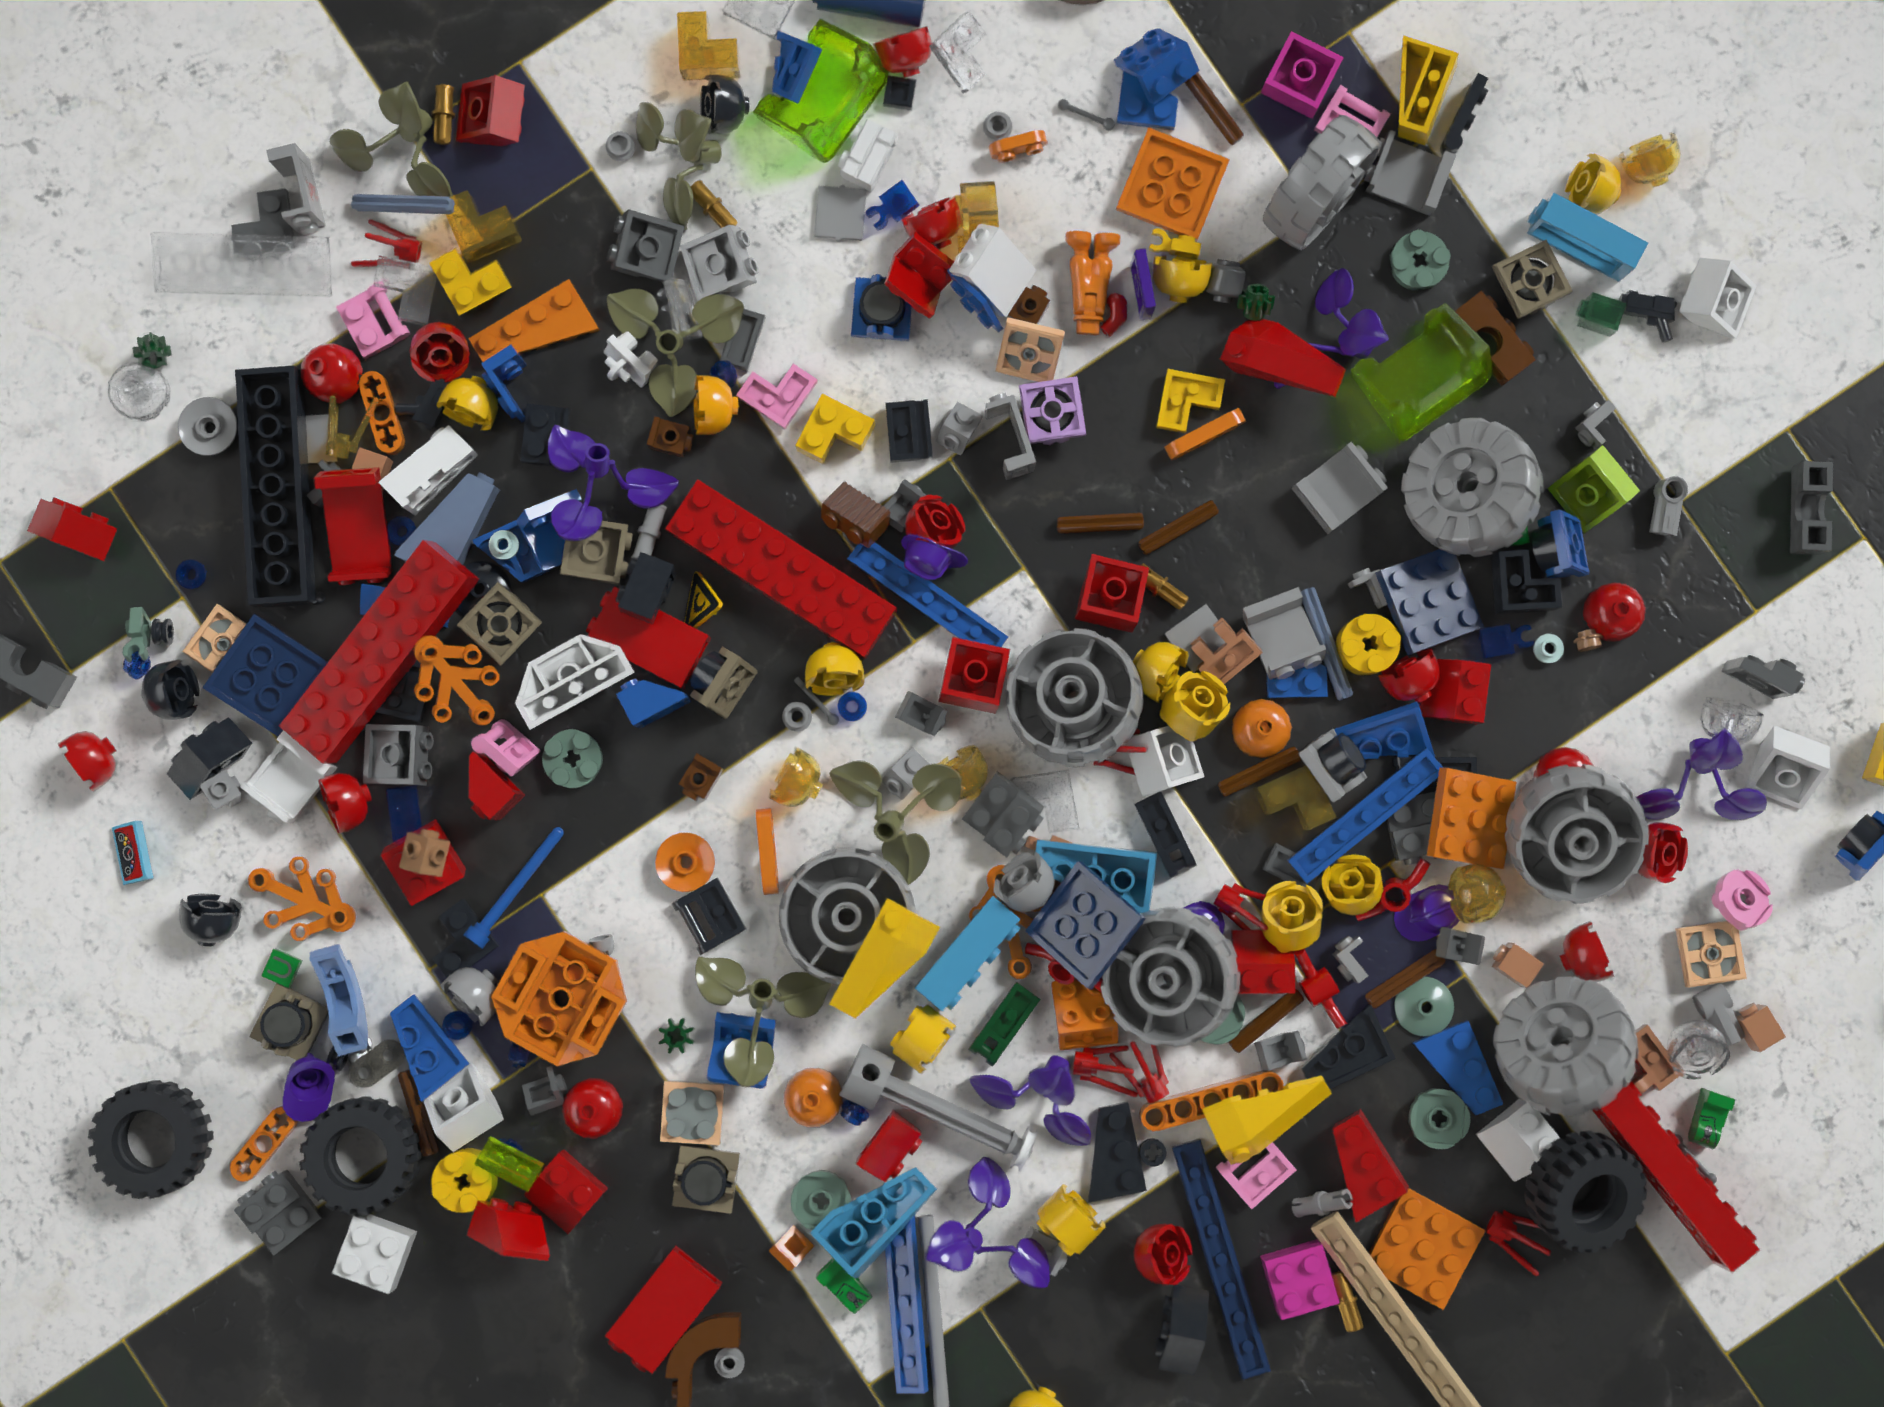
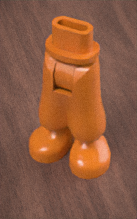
M1086 231L1066 232L1065 241L1074 250V255L1070 259L1073 313L1075 315L1073 321L1077 322L1076 334L1099 335L1100 323L1104 322L1107 291L1113 267L1109 253L1120 245L1121 235L1095 234L1093 237L1094 257L1090 259L1089 249L1092 234Z

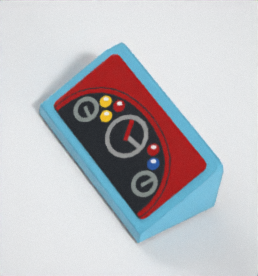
M132 821L112 827L123 885L154 879L142 821Z

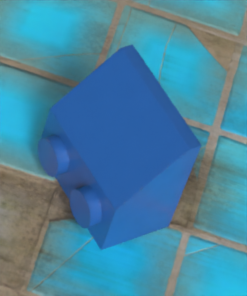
M637 679L621 686L622 691L616 694L630 722L639 729L692 702L690 697L684 692L645 680L637 681Z

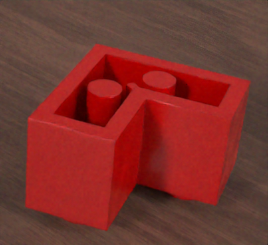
M53 497L51 502L40 498L27 531L104 561L118 528L108 525L109 519L93 512L90 517L81 514L83 508Z

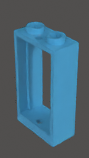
M1553 193L1548 200L1542 199L1538 207L1535 206L1527 220L1531 224L1527 234L1541 241L1547 240L1550 246L1618 282L1636 268L1648 245V242L1556 193Z

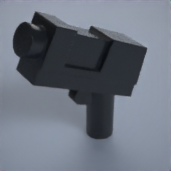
M1629 290L1626 294L1621 293L1619 305L1623 306L1624 315L1646 318L1647 325L1657 326L1662 343L1673 340L1668 323L1675 321V307L1678 303L1674 301V298L1638 294V291Z
M441 378L440 380L435 379L424 397L421 395L417 396L414 404L397 403L395 407L396 415H414L412 420L424 424L428 430H432L433 427L437 428L444 415L445 407L441 406L438 408L436 405L442 391L451 381L445 382Z

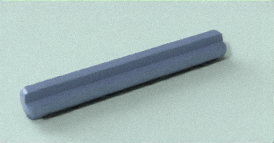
M355 194L352 196L351 203L353 209L363 212L451 214L454 212L455 205L453 199L444 196Z
M1314 587L1301 591L1303 596L1302 604L1319 645H1325L1326 654L1323 662L1325 667H1327V673L1336 698L1342 700L1351 697L1353 692L1316 589Z

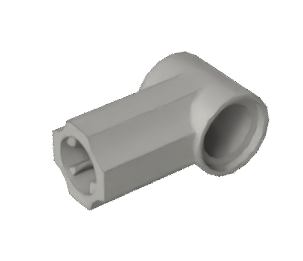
M1672 476L1658 481L1653 489L1655 503L1649 531L1651 533L1663 536H1677L1683 500L1688 494V485L1683 478ZM1668 483L1672 484L1676 489V494L1673 498H1670L1666 493Z
M1721 983L1692 996L1697 1011L1703 1019L1707 1020L1720 1047L1724 1048L1733 1045L1746 1037L1731 1008L1733 1007L1731 996Z

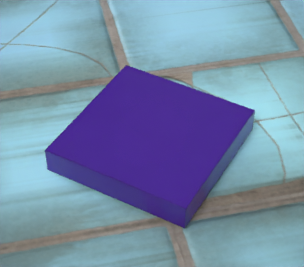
M1145 248L1135 250L1130 263L1139 319L1141 321L1151 319L1156 308Z

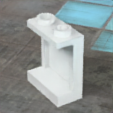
M979 224L972 232L962 251L957 255L949 271L955 276L963 277L987 300L995 315L1007 317L1036 272V269L999 227Z
M283 730L276 739L279 741L278 745L251 779L240 785V788L246 792L244 797L256 806H259L260 803L269 810L267 815L279 824H282L283 821L285 823H294L320 790L318 780L333 774L337 768L332 763L322 764Z

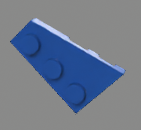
M1418 702L1334 729L1337 735L1343 733L1352 739L1361 751L1364 759H1378L1379 756L1389 755L1409 757V755L1419 754L1425 748H1428L1435 757Z
M415 994L390 1012L400 1044L406 1055L411 1075L418 1089L420 1100L423 1102L470 1063Z
M1465 1020L1438 1033L1412 1042L1474 1115L1503 1105L1469 1021Z

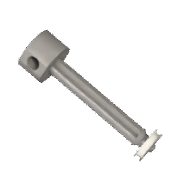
M862 1044L839 1096L870 1110L874 1109L881 1096L1002 1152L1003 1155L1014 1154L1010 1168L1016 1165L1020 1172L1027 1158L1032 1154L1037 1131L1030 1133L1028 1127L1022 1138H1019L1015 1130L1011 1131L890 1075L896 1059ZM862 1073L870 1075L872 1081L864 1079Z

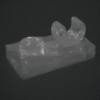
M680 279L664 281L665 289L659 290L657 294L668 299V304L662 306L661 310L670 312L672 329L681 333L698 325L699 323L692 316V309L695 305L689 281ZM701 329L683 339L695 340L702 337Z

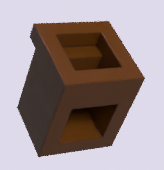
M1032 285L1031 289L1025 287L1012 310H1010L1008 317L1039 325L1050 305V299L1046 298L1048 293L1035 285ZM1031 301L1036 304V308L1028 310L1025 304Z
M654 416L647 446L651 450L684 458L685 452H690L692 449L694 435L691 434L692 430L689 426ZM669 432L676 433L674 441L666 440V435Z
M696 753L692 763L679 782V785L684 787L682 793L695 801L699 797L706 800L724 769ZM697 773H701L704 776V782L699 785L694 782V776Z

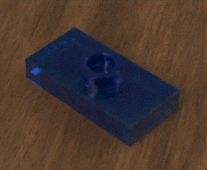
M417 785L388 788L386 790L393 842L406 836L408 832H413L422 827Z

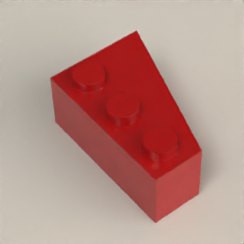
M1361 1109L1335 1123L1333 1132L1347 1189L1353 1198L1350 1202L1353 1203L1352 1210L1355 1222H1358L1406 1194L1409 1186Z

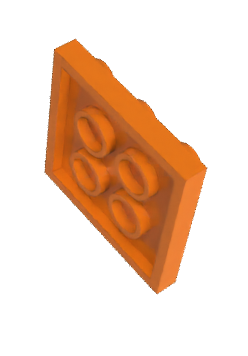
M1149 127L1116 210L1177 235L1196 238L1195 242H1197L1230 159Z
M1439 767L1427 856L1504 869L1507 853L1505 833L1507 831L1506 817L1510 805L1515 798L1517 782Z
M1408 1188L1406 1194L1397 1198L1369 1251V1255L1388 1280L1444 1310L1486 1230Z

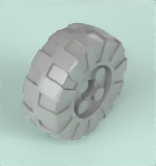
M1339 115L1337 118H1334L1325 127L1322 134L1319 133L1310 143L1307 152L1302 158H1298L1290 169L1287 179L1277 188L1263 214L1265 226L1282 241L1298 250L1308 247L1348 202L1377 157L1382 146L1380 140L1362 124L1346 115Z
M1463 418L1457 423H1446L1430 433V436L1422 444L1419 443L1409 457L1410 463L1407 471L1403 473L1401 491L1405 495L1406 504L1404 508L1411 523L1431 544L1443 551L1458 556L1460 554H1470L1473 557L1487 556L1504 546L1509 547L1523 536L1521 533L1529 524L1534 522L1541 507L1539 499L1540 493H1543V477L1533 451L1517 433L1496 421L1488 422L1483 418Z
M1075 628L1074 631L1062 632L1060 629L1043 635L1040 641L1033 646L1029 644L1018 656V663L1013 672L1009 673L1007 679L1006 708L1015 733L1034 754L1049 762L1064 764L1066 767H1085L1086 763L1094 761L1100 763L1116 754V750L1123 743H1128L1138 727V720L1142 713L1143 688L1133 661L1117 643L1088 629ZM1071 692H1079L1075 698H1066Z
M1582 764V767L1562 765L1548 769V773L1538 778L1534 777L1520 790L1521 794L1516 801H1513L1510 805L1506 817L1507 831L1505 833L1510 859L1526 883L1549 899L1558 902L1566 900L1571 901L1573 904L1594 902V899L1604 895L1610 896L1624 887V883L1632 874L1635 875L1643 863V853L1645 845H1648L1649 833L1642 806L1624 782L1615 775L1612 776L1605 773L1599 767Z
M838 848L822 852L801 865L792 875L783 891L779 905V927L783 942L792 958L803 970L820 980L840 985L887 898L916 913L911 890L901 873L889 861L875 853L858 848ZM844 908L852 909L855 913V921L850 925H844L839 921L838 914Z
M1176 907L1149 910L1142 913L1146 920L1103 974V983L1100 985L1105 1004H1109L1115 1015L1113 1017L1114 1020L1126 1032L1131 1031L1139 1036L1140 1041L1155 1046L1161 1044L1177 1047L1192 1044L1215 1031L1233 1009L1240 986V972H1238L1236 962L1238 956L1230 939L1227 940L1219 931V926L1206 916L1192 913L1189 909ZM1162 973L1169 974L1173 984L1167 983Z
M1566 976L1556 977L1555 980L1547 982L1543 980L1526 988L1525 992L1519 997L1513 998L1502 1012L1503 1016L1499 1026L1496 1025L1493 1038V1044L1496 1049L1495 1058L1505 1082L1520 1100L1527 1101L1533 1109L1548 1115L1551 1113L1564 1114L1566 1117L1585 1114L1584 1112L1594 1108L1600 1109L1616 1098V1094L1628 1085L1635 1072L1634 1063L1635 1059L1639 1056V1046L1632 1019L1619 999L1614 997L1609 989L1592 980L1584 981L1580 980L1579 977Z

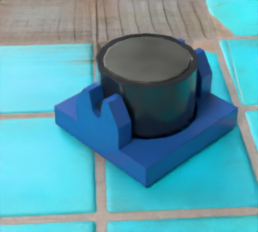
M880 274L873 275L871 278L856 277L851 337L909 341L912 306L888 289L884 284L886 277H882Z
M1562 510L1550 512V516L1537 520L1539 528L1533 530L1532 546L1537 564L1542 571L1546 572L1547 577L1564 578L1572 575L1577 577L1589 575L1580 519Z
M1876 811L1872 817L1866 814L1837 846L1840 851L1835 857L1851 871L1848 875L1856 881H1860L1884 855V814Z

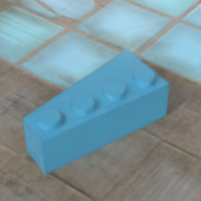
M992 896L914 988L942 1012L946 1007L951 1011L962 998L958 994L965 984L971 987L981 976V973L978 971L985 961L990 965L1001 952L997 947L1005 938L1007 941H1010L1019 931L1020 927L1016 924L1020 921V918Z

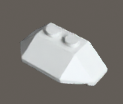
M580 634L528 663L515 704L528 728L531 730L633 674L634 670L620 646Z

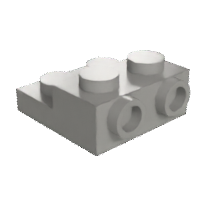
M727 225L680 246L697 301L708 295L723 294L725 292L733 293L757 283L755 275L759 272L758 266L752 257L749 258L746 247L750 246V240L747 233L741 230L740 227Z

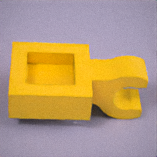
M1159 228L1153 229L1152 235L1161 237L1162 243L1160 245L1150 244V251L1155 253L1167 252L1169 255L1198 259L1202 243L1195 242L1196 238L1179 235L1178 239H1170L1164 230Z

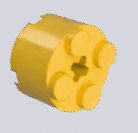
M1363 614L1349 621L1341 628L1336 638V647L1343 667L1356 675H1373L1387 669L1394 663L1399 654L1401 636L1395 626L1383 616ZM1370 639L1373 649L1365 651V643L1362 641Z
M1193 671L1184 673L1165 694L1162 700V708L1160 709L1161 719L1173 731L1191 742L1210 734L1227 716L1230 710V702L1228 703L1226 696L1228 693L1226 686L1215 675L1205 671L1201 673H1192Z
M1284 881L1272 886L1266 893L1262 904L1261 922L1266 924L1268 929L1266 931L1262 929L1265 938L1278 951L1288 953L1290 951L1302 950L1318 940L1321 931L1323 904L1316 890L1308 885L1306 887L1297 885L1296 881Z
M928 1004L924 1008L916 1006L907 1019L911 1024L906 1031L899 1030L890 1042V1045L894 1048L892 1053L920 1074H923L926 1070L922 1066L924 1062L926 1064L928 1062L932 1063L951 1037L946 1033L947 1030H955L956 1028L954 1023Z
M475 1148L460 1149L449 1154L438 1163L433 1172L432 1195L443 1207L450 1211L465 1213L475 1210L478 1200H489L496 1190L498 1175L492 1159L483 1151ZM464 1174L468 1175L467 1181L470 1182L466 1186L462 1185V1180L460 1179Z
M1062 1184L1037 1210L1040 1219L1036 1223L1047 1235L1052 1233L1060 1240L1058 1243L1060 1248L1067 1255L1072 1256L1074 1253L1080 1254L1106 1226L1103 1220L1097 1223L1094 1219L1097 1212L1081 1195L1074 1190L1067 1193V1185Z

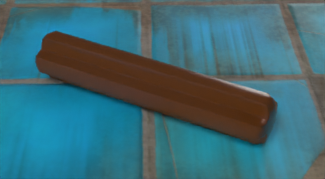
M1197 72L1184 83L1229 144L1234 145L1238 143L1244 136L1243 132Z
M1209 500L1138 542L1141 551L1148 555L1216 516L1219 512L1218 508L1212 500Z
M1142 513L1066 516L1057 519L1058 533L1142 529L1144 526Z
M1296 747L1288 748L1220 781L1218 788L1221 794L1228 796L1300 761L1299 751Z
M1437 949L1432 950L1366 993L1365 998L1368 1004H1371L1373 1009L1378 1008L1444 965L1445 959L1435 956Z
M1296 988L1295 993H1286L1240 1030L1239 1034L1228 1042L1236 1053L1242 1052L1304 1001L1303 995Z
M410 1069L402 1071L398 1074V1079L415 1133H418L420 1141L418 1143L423 1156L436 1154L439 1152V1146L424 1101L421 1102Z

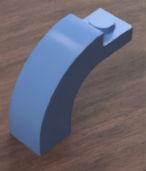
M339 944L311 951L309 959L324 991L329 1014L328 1035L337 1055L342 1056L366 1049L368 1045V1028L365 1007L351 961L346 960Z

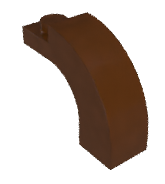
M724 1312L704 1317L691 1325L677 1341L669 1357L665 1377L678 1378L677 1381L672 1383V1400H677V1407H690L692 1404L693 1365L701 1354L715 1348H739L741 1343V1312Z

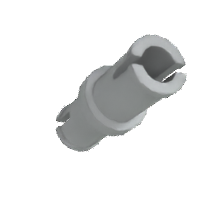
M661 504L654 508H648L642 526L638 527L639 537L631 558L638 559L640 552L651 556L656 539H660L661 536L659 530L667 509L666 506Z
M1348 1189L1330 1193L1318 1191L1314 1196L1293 1199L1292 1204H1299V1206H1292L1294 1215L1299 1218L1312 1214L1324 1216L1328 1215L1330 1211L1350 1209L1353 1203H1345V1201H1351L1353 1198Z

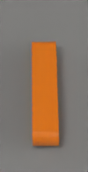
M1258 1071L1164 1097L1154 1103L1147 1102L1141 1107L1139 1118L1148 1130L1160 1131L1206 1118L1203 1109L1206 1108L1203 1100L1208 1093H1216L1219 1099L1218 1102L1233 1097L1232 1091L1235 1086L1245 1085L1247 1094L1244 1099L1258 1096L1257 1092L1262 1090L1261 1083L1266 1077H1273L1276 1082L1275 1088L1270 1092L1283 1090L1284 1084L1281 1077L1275 1072ZM1180 1101H1188L1190 1104L1189 1112L1184 1116L1176 1115L1175 1105ZM1151 1109H1159L1161 1111V1119L1156 1124H1150L1146 1121V1114Z

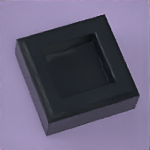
M888 75L883 106L912 111L916 80Z

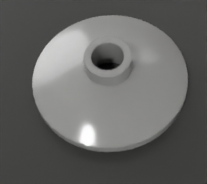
M203 397L196 399L184 408L179 417L178 432L181 441L189 450L199 455L212 456L225 451L233 443L237 434L238 424L235 413L229 405L217 398ZM214 423V432L208 433L207 426Z

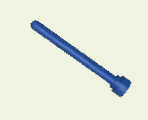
M556 827L551 831L480 923L476 922L474 926L470 925L463 934L466 938L481 949L484 948L490 940L488 938L491 934L489 930L564 834L562 828Z

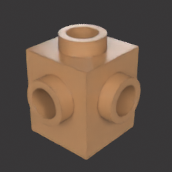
M421 829L420 834L408 832L399 868L419 874L442 877L450 841L438 838L439 832Z

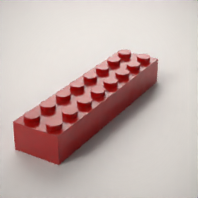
M698 479L665 528L680 541L841 645L855 651L863 659L867 658L897 612V607Z
M422 540L279 727L322 764L337 763L374 716L376 710L381 707L416 662L414 647L417 641L424 636L437 635L478 582L479 578L436 542Z
M1630 1081L1626 1087H1623L1616 1094L1614 1100L1600 1109H1592V1112L1615 1141L1639 1161L1647 1181L1715 1265L1733 1273L1760 1251L1754 1243L1757 1240L1756 1236L1746 1225L1741 1226L1735 1219L1738 1214L1727 1201L1722 1202L1718 1198L1716 1193L1719 1190L1708 1177L1702 1178L1697 1171L1699 1168L1698 1163L1690 1154L1686 1153L1684 1155L1678 1148L1680 1144L1678 1138L1669 1129L1665 1131L1658 1123L1661 1120L1659 1114L1650 1105L1646 1107L1639 1099L1642 1096L1641 1092Z

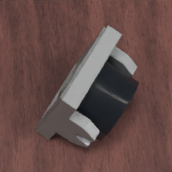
M1334 729L1314 739L1299 753V756L1333 802L1343 797L1348 791L1367 778L1363 772L1366 769V762L1357 745L1347 735L1343 733L1337 735Z

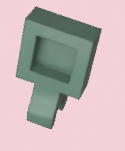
M143 607L130 608V618L126 620L125 628L127 636L131 637V640L125 644L122 653L127 662H131L132 654L139 651V655L144 661L149 656L147 647H150L151 620Z

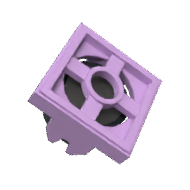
M1077 376L1019 385L1024 425L1030 444L1043 442L1045 445H1051L1054 442L1064 443L1070 438L1086 436Z

